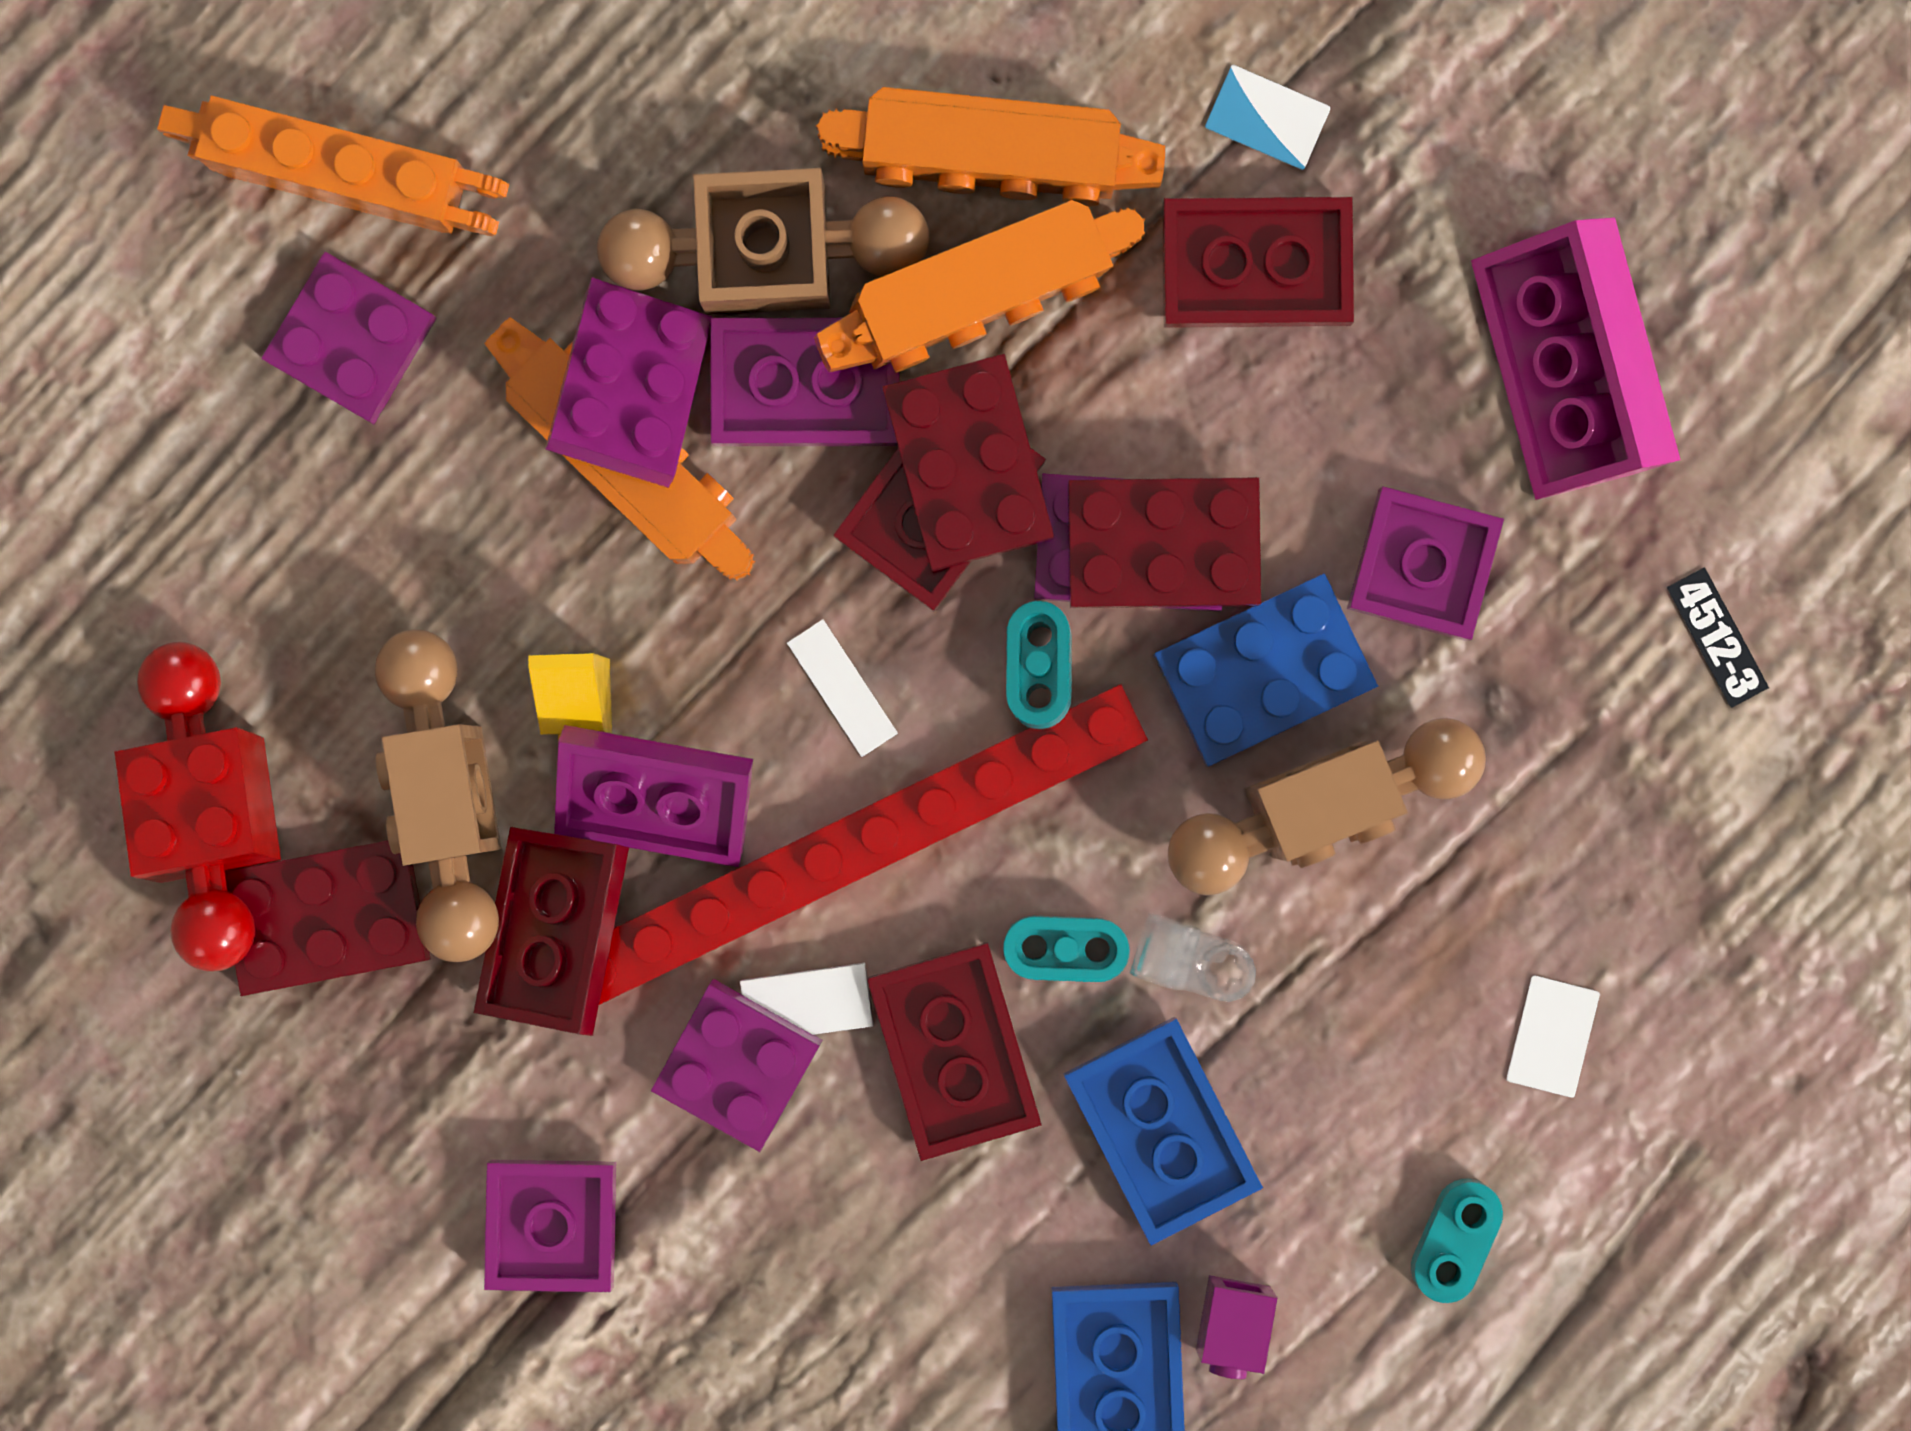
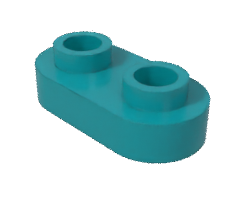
M1032 601L1019 607L1012 614L1008 622L1006 698L1010 710L1020 723L1034 729H1045L1058 724L1066 716L1071 705L1072 633L1069 622L1061 609L1046 601ZM1044 627L1052 632L1050 641L1044 646H1034L1029 642L1031 633L1037 628ZM1040 688L1049 690L1052 696L1047 706L1035 708L1029 704V697L1033 691Z
M1026 916L1010 926L1003 941V952L1009 967L1017 975L1030 980L1109 981L1124 970L1130 954L1129 942L1125 933L1115 923L1103 918ZM1031 935L1041 936L1046 941V951L1039 958H1029L1022 951L1024 940ZM1095 937L1105 939L1109 946L1108 954L1099 961L1089 959L1085 953L1087 942Z
M1459 1179L1448 1184L1440 1193L1411 1260L1412 1278L1417 1287L1433 1301L1440 1303L1457 1302L1465 1298L1472 1291L1503 1220L1502 1204L1496 1193L1484 1183L1474 1179ZM1471 1203L1479 1204L1482 1209L1480 1219L1474 1224L1463 1223L1461 1214L1465 1206ZM1446 1261L1454 1262L1457 1268L1454 1278L1447 1282L1438 1281L1436 1278L1438 1266Z

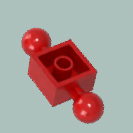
M172 642L154 649L142 662L137 676V688L143 704L155 716L165 720L167 741L114 751L130 875L134 878L158 883L186 878L188 898L181 903L173 916L170 929L172 944L180 958L188 965L203 971H221L239 963L249 952L255 937L253 915L249 907L239 897L227 891L225 871L281 860L264 737L238 727L206 733L203 715L215 704L221 687L218 666L213 658L202 648L186 642Z

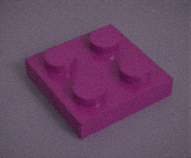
M324 252L261 359L374 425L437 318L408 299L329 253Z
M1382 486L1379 488L1347 609L1452 638L1471 641L1504 519Z
M713 979L659 1074L651 1092L756 1151L761 1152L823 1040Z
M490 1160L487 1162L484 1290L611 1292L614 1288L616 1162Z

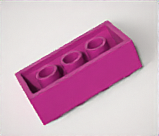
M1615 217L1574 220L1471 260L1535 500L1627 477L1681 460Z

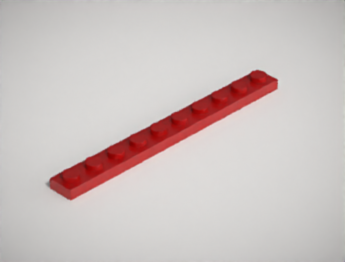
M1122 685L1115 686L1070 708L1066 716L1052 727L1045 729L1028 728L615 927L599 1005L1148 741Z

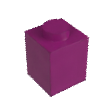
M1209 1275L1196 1351L1201 1363L1210 1364L1209 1372L1231 1379H1246L1247 1371L1265 1373L1278 1299L1270 1286Z

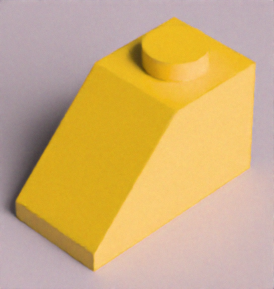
M594 653L528 656L529 673L541 735H558L559 741L564 725L612 733L609 658Z

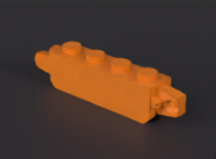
M882 87L869 98L868 112L846 109L839 112L837 109L835 111L829 109L828 113H822L823 116L816 125V129L819 131L818 138L822 145V152L826 151L828 156L833 155L834 158L841 156L842 159L863 161L865 175H874L877 184L888 187L907 188L912 186L913 180L938 182L937 188L939 190L955 194L974 193L975 186L1000 188L999 194L1009 199L1034 200L1037 198V192L1062 194V202L1064 203L1074 200L1085 206L1099 205L1100 198L1111 199L1114 190L1160 188L1164 174L1165 145L1120 134L1121 123L1109 109Z
M212 95L209 102L202 101L199 113L163 105L157 130L163 132V135L167 138L190 144L187 156L199 160L210 170L227 177L441 233H452L453 227L493 237L497 233L499 221L482 212L459 208L463 190H467L484 197L503 199L506 197L509 183L502 179L464 169L453 158Z
M1074 200L1063 203L865 283L861 291L854 298L849 311L850 314L815 335L814 341L828 373L871 363L874 370L891 363L895 373L913 367L930 358L926 349L928 347L949 340L952 349H955L987 335L984 324L1005 316L1009 326L1043 312L1044 309L1040 301L1062 293L1065 302H1070L1100 288L1097 278L1113 267L1111 258L1118 256L1120 252L1122 254L1125 253L1136 242L1142 240L1141 237L1145 234V218L1143 219L1135 211L1136 209L1130 210L1127 207L1125 210L1121 208L1117 213L1113 211L1094 219L1088 206Z
M509 317L490 335L484 344L510 377L506 382V401L548 440L573 342L563 350L551 338L545 342ZM681 448L675 477L669 488L563 455L675 564H694L703 556L721 574L723 573V576H729L730 580L736 579L738 581L747 575L751 576L750 572L753 564L756 563L753 561L754 554H751L752 552L749 548L747 549V545L729 529L737 520L726 508L734 498L708 473L698 481L685 469L681 463L689 454L683 448Z

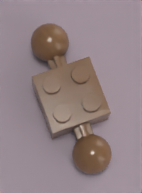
M821 168L693 174L696 228L672 229L656 213L643 209L626 210L613 216L603 227L598 238L597 255L601 268L607 277L617 285L629 290L640 291L658 286L669 277L674 267L698 266L699 302L706 315L831 309L828 259L855 258L864 270L875 276L883 277L924 259L929 246V229L924 216L917 207L909 201L890 196L876 198L866 203L859 209L853 220L826 222L825 184Z
M415 629L403 631L391 637L382 646L376 658L375 677L378 687L391 703L403 708L407 733L382 737L384 752L376 754V769L381 788L384 791H391L394 815L387 817L386 828L392 853H401L403 866L423 862L429 863L433 889L423 898L417 911L416 929L424 947L439 959L449 962H465L480 956L490 947L496 937L499 926L498 911L493 899L484 889L470 883L466 855L501 850L502 848L482 727L461 724L445 727L441 702L449 696L455 686L458 672L456 657L451 647L441 637L426 630Z
M1438 718L1419 726L1407 740L1403 755L1389 761L1386 760L1378 740L1358 742L1244 788L1254 812L1253 816L1236 823L1224 816L1211 813L1199 814L1185 820L1175 830L1169 842L1168 862L1170 869L1177 881L1188 890L1202 895H1215L1234 887L1245 874L1249 858L1268 850L1272 858L1286 862L1290 861L1292 866L1299 864L1300 868L1323 861L1336 854L1332 844L1348 837L1350 842L1358 840L1359 844L1395 831L1392 819L1408 813L1402 800L1404 795L1419 790L1432 798L1453 799L1472 790L1481 779L1485 769L1486 754L1483 743L1478 734L1467 724L1451 718Z

